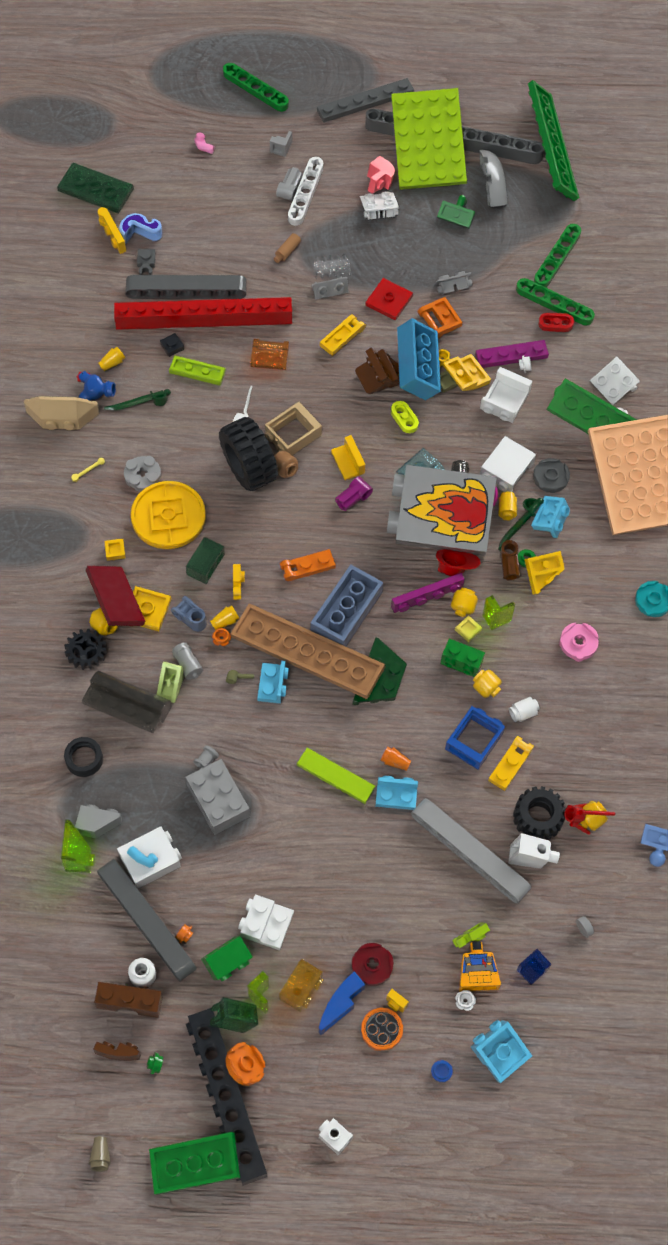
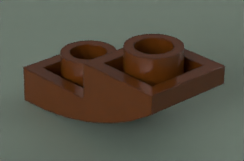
M106 1041L103 1044L96 1042L93 1048L95 1054L113 1060L133 1061L139 1060L141 1057L140 1052L137 1050L138 1047L129 1042L126 1045L119 1043L116 1050L114 1045Z

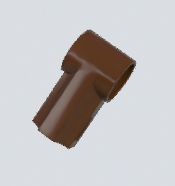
M507 540L502 544L500 558L502 561L503 579L511 581L520 578L518 545L513 540ZM505 550H511L513 553L509 554Z

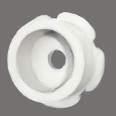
M523 355L522 359L519 360L520 370H524V373L532 370L530 356L524 357Z
M468 990L458 992L455 997L457 1001L456 1006L460 1010L469 1011L476 1003L475 996Z

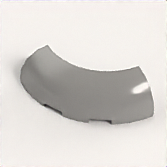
M479 150L480 168L483 174L488 177V181H486L487 205L490 207L506 205L507 190L502 164L494 153L488 150Z

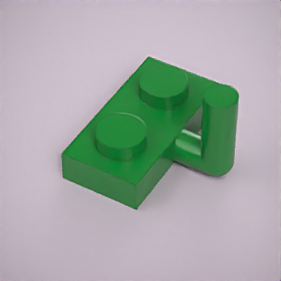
M460 195L456 205L443 200L437 218L470 229L475 211L463 207V205L467 204V200L464 195Z

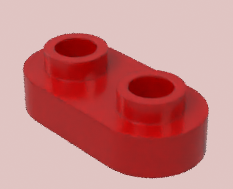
M543 313L539 317L538 325L543 331L569 332L573 328L574 318L565 313Z

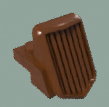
M372 347L365 352L368 355L366 358L367 362L355 370L366 393L373 394L383 389L400 385L399 364L390 357L389 353L384 349L376 352Z

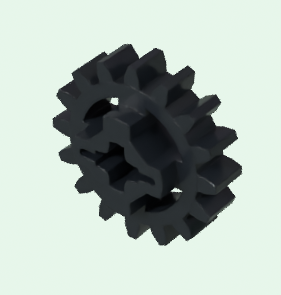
M90 628L86 632L80 629V634L73 632V638H67L69 644L64 645L65 655L68 657V662L73 663L75 668L81 665L82 670L85 669V666H88L91 670L93 664L99 666L98 661L105 660L104 655L107 654L106 641H104L102 635L98 636L96 630L91 633Z

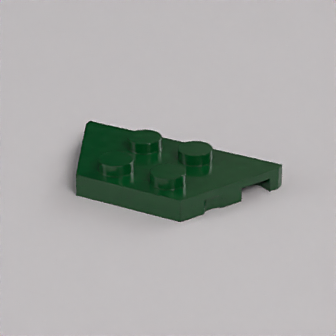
M375 637L369 657L385 664V669L368 699L355 694L352 705H359V703L394 701L396 699L407 663L377 637Z

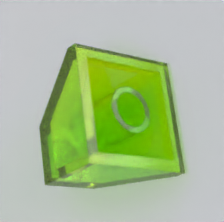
M65 819L61 854L65 871L90 873L91 866L95 865V854H92L90 846L72 822Z

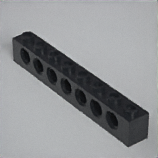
M209 1008L189 1015V1023H186L189 1036L194 1035L196 1041L192 1046L195 1055H200L202 1063L199 1064L202 1076L207 1075L209 1084L205 1086L209 1097L213 1096L216 1103L212 1105L215 1117H220L223 1124L219 1126L221 1134L233 1132L234 1135L242 1133L245 1136L243 1142L236 1143L240 1178L236 1179V1181L241 1180L242 1186L266 1178L268 1177L238 1084L231 1077L226 1067L227 1051L213 1009ZM202 1031H209L211 1033L208 1039H201L199 1035ZM209 1051H215L218 1055L215 1059L209 1060L206 1058V1054ZM222 1071L224 1077L221 1080H215L212 1077L214 1072ZM224 1091L231 1094L230 1099L227 1101H222L219 1098V1095ZM230 1112H235L238 1118L234 1122H229L226 1120V1115ZM243 1154H249L252 1157V1161L249 1164L245 1165L239 1161Z

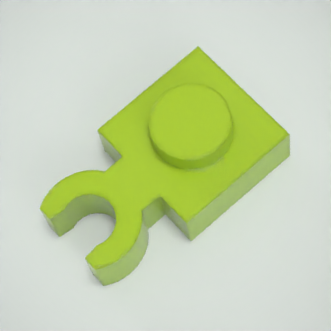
M480 922L452 941L456 948H461L470 941L482 940L486 937L485 933L490 931L486 923Z

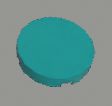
M648 581L642 584L635 596L638 609L650 617H661L667 614L668 586L662 585L658 581Z

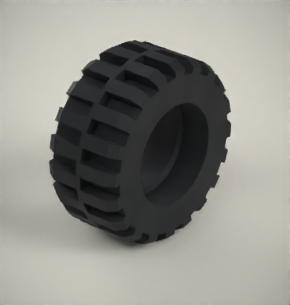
M242 417L220 429L219 440L223 454L232 473L245 490L255 491L276 480L278 477V466L272 448H270L263 431L260 430L258 424L253 419Z

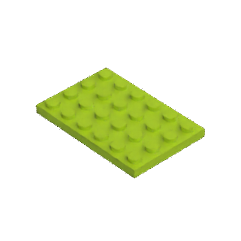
M458 88L391 94L399 190L467 184Z

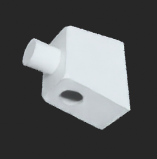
M521 833L510 845L508 864L542 868L547 862L557 864L560 853L559 851L550 850V841Z

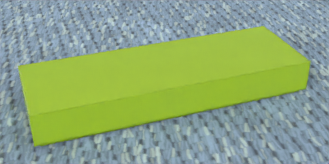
M175 355L169 368V373L219 386H221L226 372L224 367Z

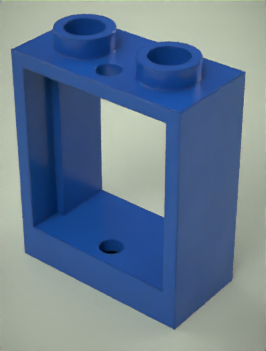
M471 706L446 742L445 750L479 770L503 735L505 726L500 720L492 719L486 715L482 709ZM471 720L495 734L482 754L477 753L458 741V738Z

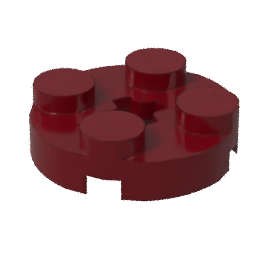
M378 943L362 945L352 958V971H355L365 985L368 986L383 984L390 978L393 971L394 962L391 953ZM371 959L374 960V963H378L375 969L367 967Z

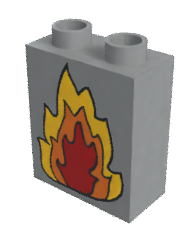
M406 465L405 475H394L392 496L402 497L400 512L389 511L387 533L397 534L396 544L437 550L447 549L485 556L497 477Z

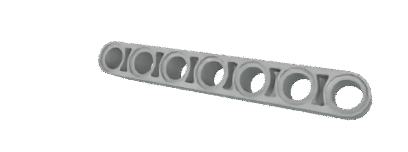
M424 798L411 812L412 817L421 826L514 903L518 904L531 889V885L522 876L430 800Z

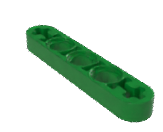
M226 63L223 66V76L227 80L277 111L283 112L288 109L289 99L286 95L234 63ZM245 77L247 80L240 81L239 78ZM258 85L260 88L253 89L252 86ZM266 93H271L272 96H271V97H266L265 94H266Z
M569 224L535 274V283L546 288L549 286L580 238L581 227L578 224ZM568 242L570 246L565 247L561 243ZM560 254L562 258L557 259L553 255ZM552 266L554 270L549 271L545 267ZM543 275H545V280H543L542 282L539 281L543 278Z
M522 278L517 282L516 292L520 296L556 313L569 314L574 318L575 322L581 325L588 326L593 323L595 313L592 309L529 279ZM542 292L544 296L537 297L535 293ZM556 299L560 303L555 305L551 303V300ZM573 307L575 311L569 312L566 308Z

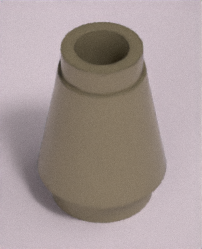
M98 1136L94 1138L89 1165L92 1171H107L108 1166L111 1164L107 1138Z

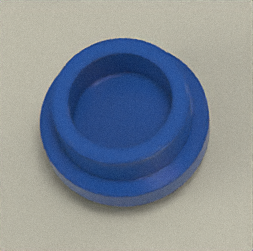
M444 1060L435 1062L431 1069L432 1077L438 1082L448 1081L453 1073L452 1066Z

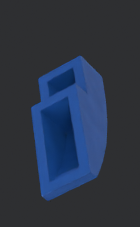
M355 971L343 981L328 1002L319 1025L318 1032L320 1035L324 1034L354 1009L352 999L365 989V983Z

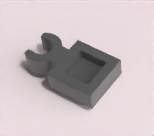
M138 249L137 267H140L139 275H143L144 272L153 275L152 268H155V249Z

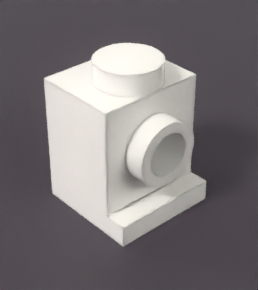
M334 1118L330 1122L326 1120L319 1128L321 1131L319 1138L337 1155L353 1139V1135ZM332 1130H336L339 1133V1135L337 1137H332L330 1135V1132Z

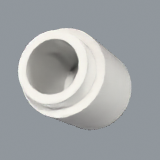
M528 697L512 704V707L509 708V713L514 722H522L538 715L540 708L536 699Z

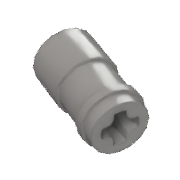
M186 642L180 643L172 649L173 657L183 667V674L187 680L195 679L203 672L202 666Z

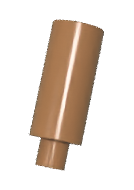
M292 233L275 252L274 261L276 263L285 261L301 243V238L297 234Z

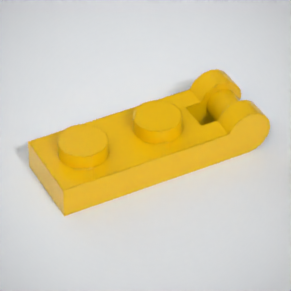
M104 207L99 208L97 211L99 224L104 227L106 235H110L113 248H117L120 254L126 252L125 240L110 213Z
M351 314L320 341V347L333 356L358 333L363 332L366 324L362 321L359 322L357 317Z
M519 736L515 738L488 779L489 782L506 791L534 748V745L522 741L523 738ZM517 748H520L524 751L522 755L516 752Z

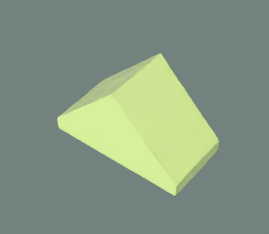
M168 662L162 663L156 695L157 699L172 703L176 702L184 679L182 666Z

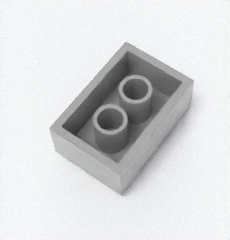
M222 759L186 776L187 787L214 835L250 817V809Z

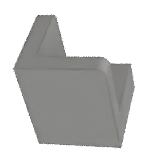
M289 131L286 138L272 136L270 139V153L286 157L292 144V132Z

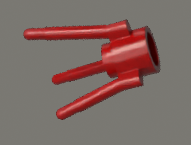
M586 804L568 805L564 816L570 822L569 825L571 827H576L589 835L591 832L578 824L585 820L586 815L615 816L616 813L583 810Z

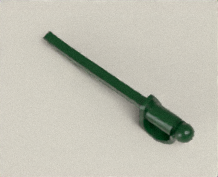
M169 389L155 393L150 391L148 395L106 406L104 410H120L153 400L156 406H163L166 404L167 396L171 394V391Z
M540 497L537 500L528 498L524 500L523 507L526 513L503 536L498 547L499 551H501L503 542L510 540L531 516H536L534 512L543 504V498Z

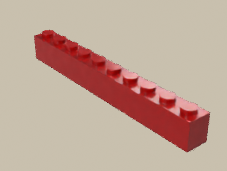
M292 298L114 303V319L116 330L292 324Z

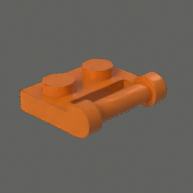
M446 297L422 306L417 311L430 328L438 331V339L444 334L462 327L463 322ZM432 311L442 327L438 328L429 312Z

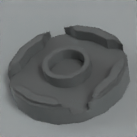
M547 458L541 460L534 468L533 480L545 492H559L569 482L570 471L565 463H561L558 459Z

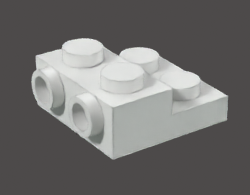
M255 894L254 899L248 900L246 910L249 912L246 918L242 917L238 927L241 930V937L280 950L294 910L277 905L275 901Z

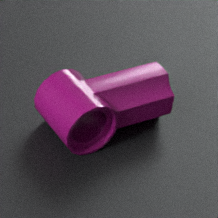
M360 476L356 477L350 483L349 488L335 498V502L342 511H347L358 501L366 500L372 494L373 488Z

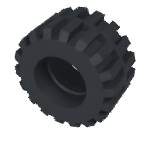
M536 786L532 787L531 791L529 789L525 790L524 794L519 796L513 813L514 825H517V831H522V834L533 837L545 838L546 840H550L552 836L555 837L558 831L561 830L565 820L566 807H564V800H559L560 795L558 793L553 794L554 790L551 788L547 791L543 786L540 789ZM532 807H542L549 812L551 819L545 822L536 821L530 816L528 810Z

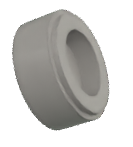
M582 916L576 920L577 927L584 937L588 938L594 934V929L586 917Z

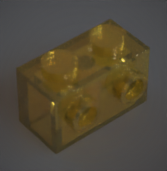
M301 959L279 993V999L299 1012L304 1007L307 1009L313 999L311 997L313 991H318L324 982V979H322L323 971Z

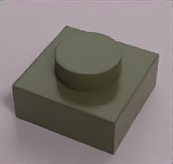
M447 370L440 373V385L443 393L458 386Z

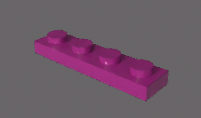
M545 340L479 349L476 350L475 355L481 367L487 368L519 363L523 355L524 357L530 356V361L547 359L549 353Z
M462 573L397 596L392 598L391 608L394 613L399 611L405 612L412 606L425 604L428 600L440 599L447 593H455V591L463 588L465 579Z

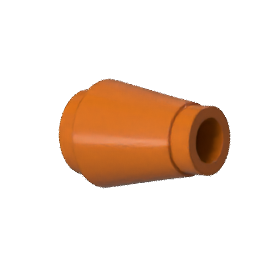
M388 746L380 760L384 762V765L407 771L411 763L410 759L394 747L390 748Z

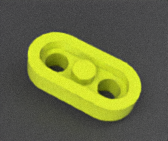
M404 401L394 402L391 406V415L401 430L405 433L417 431L419 421L409 405Z

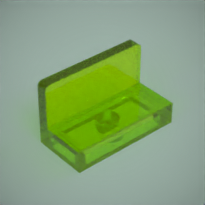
M493 595L486 598L482 615L491 630L512 621L515 603L511 602L500 607Z
M262 971L247 985L248 996L264 1013H267L269 1011L268 1000L262 994L269 988V977Z

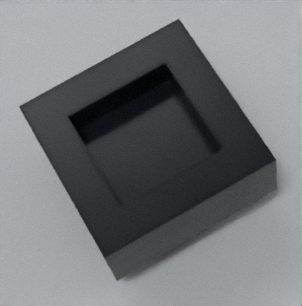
M176 333L160 340V345L169 357L184 350V345Z

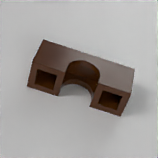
M98 982L94 1003L97 1009L118 1012V1009L135 1011L141 1016L159 1018L163 996L161 991Z

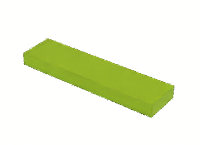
M306 748L297 762L298 767L363 804H366L375 790V785L309 748Z

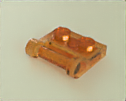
M254 339L251 367L286 370L289 342L279 343Z

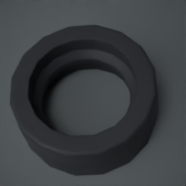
M89 737L76 738L68 743L65 748L64 759L67 768L78 777H88L95 774L103 763L100 745ZM82 747L91 748L95 752L94 762L85 767L76 766L72 761L73 752Z

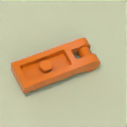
M330 549L280 562V567L285 572L284 578L286 581H293L336 568Z

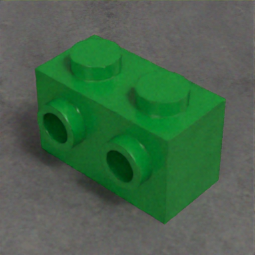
M449 638L442 653L440 664L475 677L482 666L485 652Z
M235 936L201 958L213 980L220 979L222 982L231 977V972L236 968L241 970L249 965L248 960L253 958L241 936Z

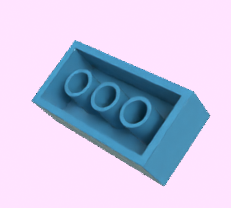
M411 318L397 327L400 388L427 400L441 392L438 331Z

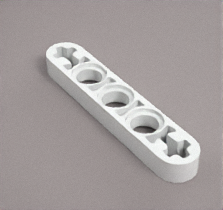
M312 157L308 161L288 212V221L291 225H300L305 218L323 171V160L319 157ZM313 176L315 177V179L311 181L308 180L307 177ZM303 189H309L310 192H309V193H303L302 190H303ZM301 201L304 202L305 205L298 206L296 203Z

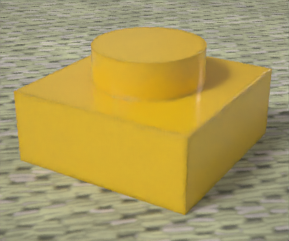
M123 539L104 541L107 561L126 559Z
M393 989L387 994L386 1001H388V1006L396 1012L399 1010L403 1013L408 1007L409 1001Z

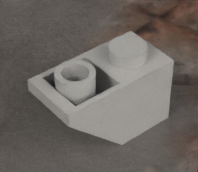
M81 805L75 824L76 834L98 838L121 824V814L114 809L102 810L95 805Z

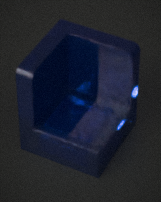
M536 949L519 964L517 971L532 985L549 970L551 963Z

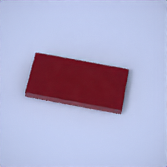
M87 566L85 571L108 626H144L146 621L123 568L118 566Z

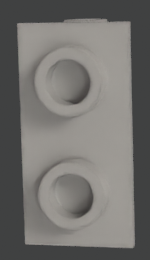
M461 271L452 277H449V275L439 277V280L435 283V286L439 285L437 287L438 293L444 295L454 292L453 285H456L457 291L469 289L472 286V280H468L471 272L465 273V271Z
M341 276L337 279L311 284L315 300L349 293L347 277L342 278Z

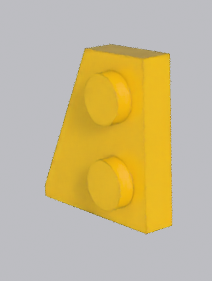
M561 551L524 559L533 595L540 593L544 586L565 570Z

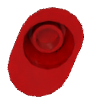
M441 549L436 553V559L439 561L438 571L448 576L464 573L465 570L475 569L481 563L480 559L472 553Z

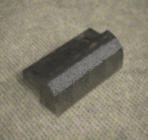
M97 671L92 676L90 686L82 699V704L151 733H154L159 722H164L172 707L170 700L101 671Z

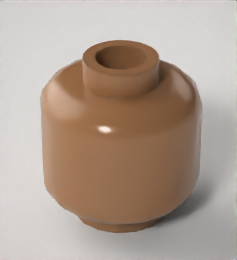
M280 451L274 455L280 477L288 478L296 474L298 461L293 455L287 451Z

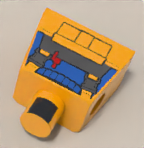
M471 942V953H464L462 956L459 992L463 990H499L501 982L493 953L483 952L482 942Z

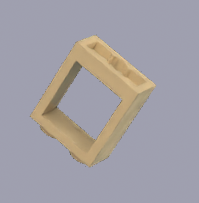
M297 402L266 423L264 435L269 442L274 443L278 452L287 451L294 455L322 435V425L300 402ZM297 418L309 432L288 446L277 435L276 431Z

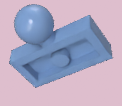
M645 824L640 843L656 848L650 854L649 861L653 866L660 867L666 860L663 852L664 850L668 851V830Z

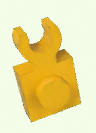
M233 564V600H241V582H245V571H241V564Z

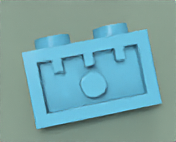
M544 496V502L540 505L531 526L533 530L548 531L553 538H557L563 529L566 517L569 516L570 508L565 498Z
M281 661V665L262 663L258 701L281 704V698L286 696V685H283L284 679H288L289 668H286L285 661Z
M392 776L378 777L375 807L414 810L416 808L418 781H414L412 778L394 779Z

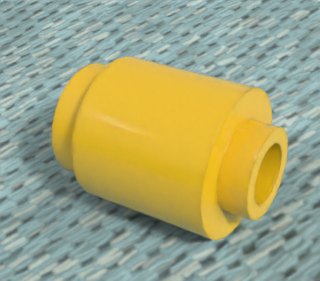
M503 492L498 499V515L503 520L509 521L517 516V498L513 492Z

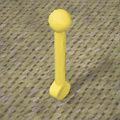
M99 458L96 463L79 474H73L71 476L72 481L77 482L79 477L98 465H103L105 463L104 458Z

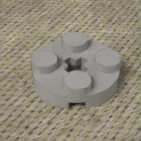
M140 456L130 459L126 462L124 469L125 482L129 487L131 486L136 491L141 492L146 487L160 481V466L151 456ZM141 471L147 472L144 477H141L138 473Z

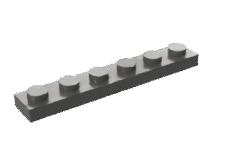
M408 78L317 106V112L323 123L391 102V94L414 92V88Z

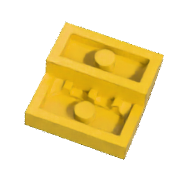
M472 354L461 359L457 356L443 363L444 368L462 391L474 390L491 382V378Z

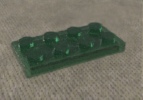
M72 163L58 184L57 190L119 214L134 190V186L82 165Z

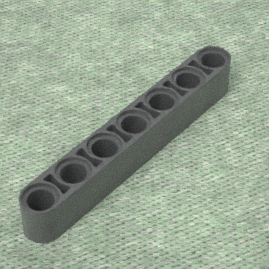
M130 275L126 278L125 294L128 298L242 299L246 296L247 280L241 275Z
M111 860L97 870L102 881L176 979L180 982L194 972L197 968L116 860Z

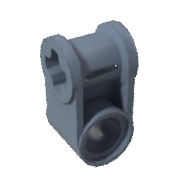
M183 596L182 601L176 607L171 608L172 614L193 631L199 632L206 628L205 612L188 597Z

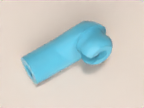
M134 846L130 847L127 851V854L132 859L148 868L154 867V864L158 862L156 855L150 853L146 857Z

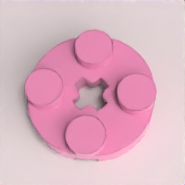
M572 623L566 626L562 631L559 642L562 651L577 662L592 657L597 651L599 644L596 630L585 623ZM575 638L578 640L582 638L583 644H577Z

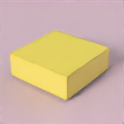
M468 615L455 627V631L467 642H470L482 631V627Z

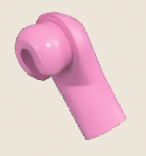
M197 133L196 138H194L197 148L213 154L215 146L206 143L203 133Z

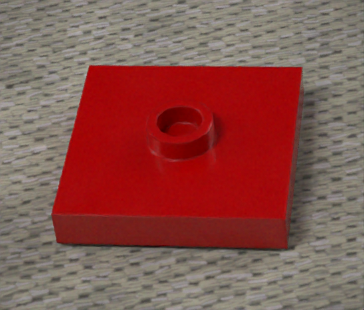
M382 278L367 299L365 306L396 321L413 297V292Z

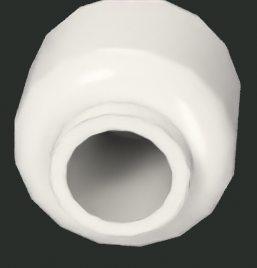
M138 958L130 964L128 975L134 986L146 988L154 983L156 970L154 964L149 959Z

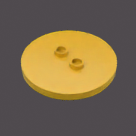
M162 481L146 487L135 498L131 508V522L137 536L146 544L159 549H175L189 544L201 533L206 519L205 506L200 495L190 486L176 481Z

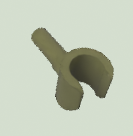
M230 670L227 674L226 682L236 684L237 678L254 679V674H241L236 670Z

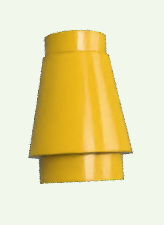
M118 347L111 348L98 365L105 372L122 363L125 356Z
M232 605L230 607L226 606L210 622L214 629L217 630L236 623L239 616Z

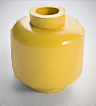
M461 588L455 591L450 606L455 610L456 615L466 617V614L471 615L474 613L478 597L473 590Z
M101 608L92 612L89 621L90 626L100 635L106 636L116 631L118 626H108Z
M482 669L472 680L474 681L473 688L483 698L490 696L494 698L502 690L499 687L502 683L501 679L489 669L486 671Z
M590 801L583 807V810L607 811L599 801L597 803ZM586 815L585 820L580 822V824L586 829L589 828L595 831L606 823L608 818L601 815Z

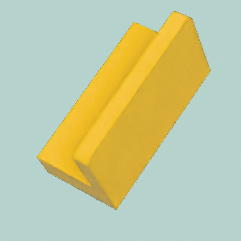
M352 435L345 437L344 445L332 449L331 453L344 480H348L365 474V462Z

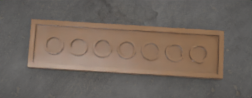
M250 603L230 633L232 638L366 699H368L385 669V664Z

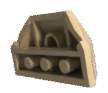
M44 396L24 400L26 412L43 429H81L99 415L97 401H89L77 397Z

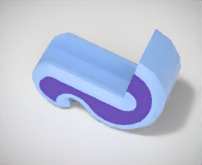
M133 213L127 215L119 225V231L125 240V244H127L134 232L152 241L162 238V225L160 221L152 219L151 222H148L142 214Z

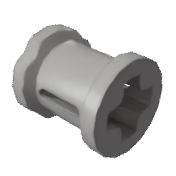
M205 745L202 754L193 761L199 769L210 765L214 759L219 757V754L210 746Z

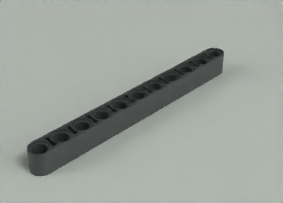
M369 109L366 112V129L372 132L395 136L393 112ZM462 126L463 145L466 151L479 153V150H488L497 157L530 164H539L542 161L544 148L541 142Z

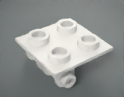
M382 192L381 194L368 193L360 196L365 210L364 218H368V220L376 219V211L377 217L380 218L381 210L383 218H385V210L386 217L398 215L399 206L393 192Z
M615 357L590 380L612 405L630 390L634 392L637 389L636 385L640 382L618 357Z

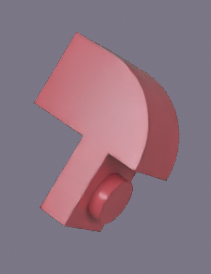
M381 156L377 157L369 165L367 177L370 178L368 191L372 194L383 187L389 190L392 185L395 172L394 166Z

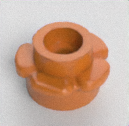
M224 628L215 630L212 634L213 643L217 646L228 645L229 640H231L230 633Z
M184 924L175 936L179 943H182V941L187 943L193 934L191 931L192 926L189 927Z

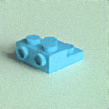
M496 1020L489 1026L490 1031L485 1035L481 1033L473 1039L474 1044L471 1046V1049L481 1063L487 1066L497 1082L501 1083L530 1059L532 1054L508 1021L502 1020L500 1022Z

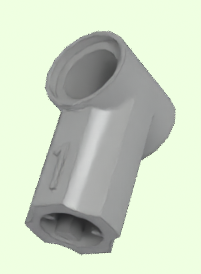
M292 167L288 169L283 182H280L277 187V197L293 201L298 184L302 178V172L298 168Z

